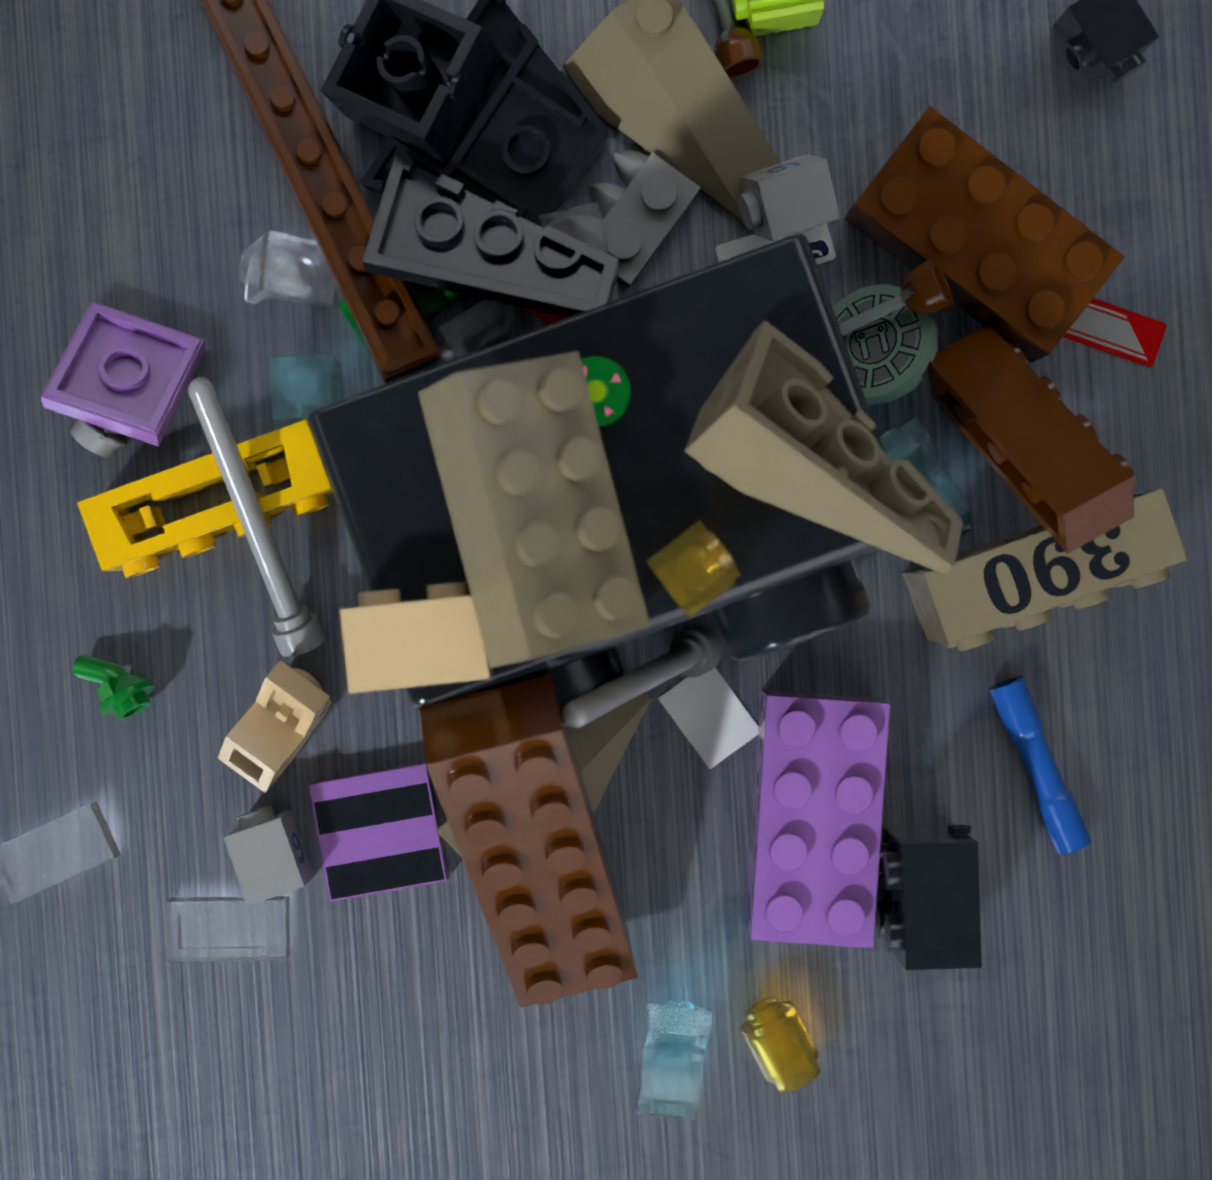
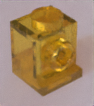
M700 520L645 561L688 618L694 616L735 584L734 580L741 575L735 568V562L712 531H707Z

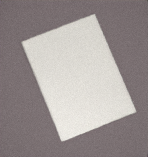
M716 668L699 677H686L658 698L709 769H712L758 735L759 726Z

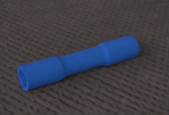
M1016 676L993 685L989 688V691L1006 732L1016 745L1036 793L1039 811L1057 854H1069L1085 848L1091 843L1090 836L1071 792L1065 787L1043 734L1042 721L1023 676Z

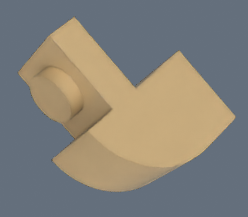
M280 660L265 677L254 704L225 737L218 759L266 793L295 758L333 703L329 700L330 696L322 691L319 682L308 672L301 669H292Z

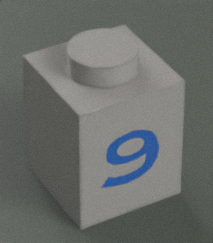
M805 154L740 176L744 191L743 194L738 196L740 214L745 226L749 230L753 229L754 234L770 241H776L841 218L826 158Z
M269 805L237 817L240 827L235 828L223 837L247 906L304 887L315 876L292 809L274 815L272 806Z

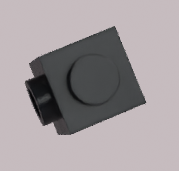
M1079 0L1069 6L1053 25L1063 42L1062 52L1067 64L1077 75L1083 74L1089 86L1094 85L1110 75L1114 83H1117L1139 69L1147 62L1142 53L1159 38V35L1137 0Z

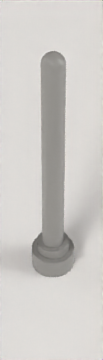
M195 378L189 384L188 393L277 612V615L273 618L275 627L272 629V635L280 655L291 657L309 652L322 644L326 638L318 616L315 613H309L307 606L299 604L213 384L206 378Z
M693 626L678 633L670 643L669 652L567 703L562 713L565 723L573 728L582 727L678 674L687 677H699L711 671L719 664L722 657V645L718 636L704 626Z

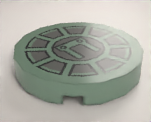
M879 284L856 290L841 299L833 308L838 324L900 295L901 287ZM907 306L843 335L868 405L893 402L913 391L924 379L922 373L927 369L929 361L933 364L938 350L937 326L931 314L914 313Z

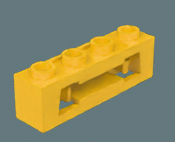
M307 419L236 444L248 474L258 471L264 487L271 486V488L281 486V483L291 480L292 487L270 495L255 492L269 528L273 526L270 516L292 509L294 516L299 517L329 506L326 496L334 492ZM285 452L286 457L271 463L256 464V462ZM213 453L77 502L102 571L123 570L125 578H131L161 567L157 557L179 550L181 557L186 558L208 551L217 546L214 540L215 536L236 529L238 537L246 536L232 501L166 524L160 507H150L147 505L131 514L128 510L152 500L170 503L224 483ZM164 529L165 533L146 540L142 536V534L152 530Z

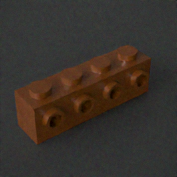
M988 324L938 351L933 364L929 361L927 369L933 399L1067 554L1134 517L1133 488L1137 486V479L1128 461L1119 453L1112 455L1099 442L1098 435L1091 422L1082 414L1075 416L1066 407L1055 384L1048 377L1043 376L1039 378L1028 366L1023 351L1014 341L1005 342Z

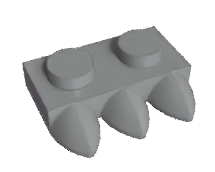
M622 150L614 152L613 156L616 169L622 180L627 184V188L625 189L610 183L590 185L593 204L598 213L604 218L601 222L586 216H573L566 219V225L570 236L618 258L619 272L617 279L631 288L698 196L701 187L653 152L649 156L638 151Z

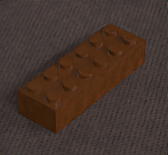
M551 674L419 707L426 767L520 1008L534 1004H548L561 997L592 989H606L620 982L638 978L625 916L567 725L563 719V712Z

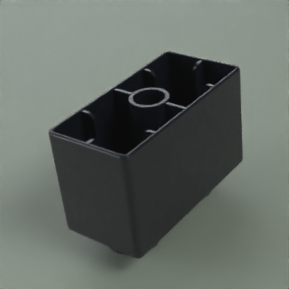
M804 234L792 235L322 407L308 415L307 421L370 592L399 589L400 602L428 600L426 586L467 582L418 392L457 372L579 351L581 360L588 357L610 359L617 363L628 377L631 391L626 411L616 422L599 428L650 626L537 659L494 667V675L490 679L407 687L408 697L416 709L420 711L419 707L551 674L563 712L565 705L570 701L626 674L616 646L713 611L728 655L734 661L760 657L809 641L849 625L869 613L871 604L854 559L881 550L880 548L744 494L718 475L705 469L700 462L685 452L701 407L752 334L764 321H767L823 365L834 378L826 387L852 416L862 409L874 422L810 244ZM875 427L871 431V433L876 439L878 445L884 450L878 431Z

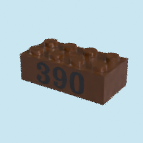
M931 106L924 112L844 218L910 270L930 259L936 260L950 285L953 303L981 325L986 326L989 324L1005 342L1014 341L1021 348L1030 363L1052 352L1125 257Z

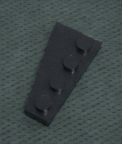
M398 152L395 153L362 261L368 273L564 317H571L611 302L619 272L618 258L549 225L543 228L520 217L518 210L496 200L493 204L466 191L464 184L444 174L437 177L416 167L414 160Z

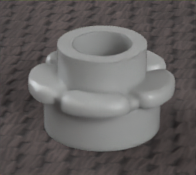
M79 419L71 429L72 436L80 445L92 453L106 458L113 457L118 448L125 447L130 440L129 436Z

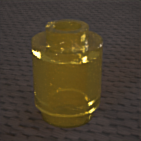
M769 997L747 1009L745 1012L747 1020L741 1025L740 1032L766 1082L774 1083L779 1093H788L813 1081L821 1071L816 1062L819 1052L793 1002H779L777 997Z

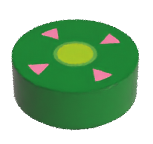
M604 357L582 359L581 362L598 427H606L616 422L627 409L631 391L628 377L624 370L610 359Z

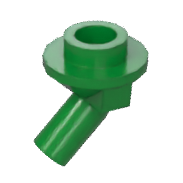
M85 654L80 655L74 662L73 672L76 677L102 684L95 689L101 701L98 710L102 716L115 714L118 720H124L141 712L151 704L148 695L154 691L156 685L152 680L143 678L140 673L127 674L121 666Z

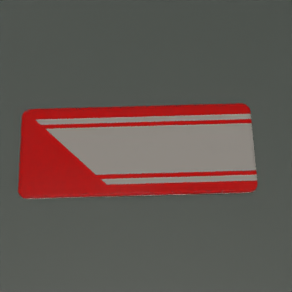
M1093 298L1063 338L1146 367H1152L1167 325L1156 319Z

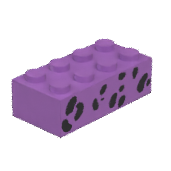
M761 690L745 926L751 940L873 948L890 703L879 698Z

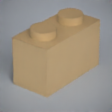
M468 581L426 586L428 600L400 602L399 589L357 593L359 607L340 609L349 694L490 679L494 675V667L490 668L473 600L471 595H469Z

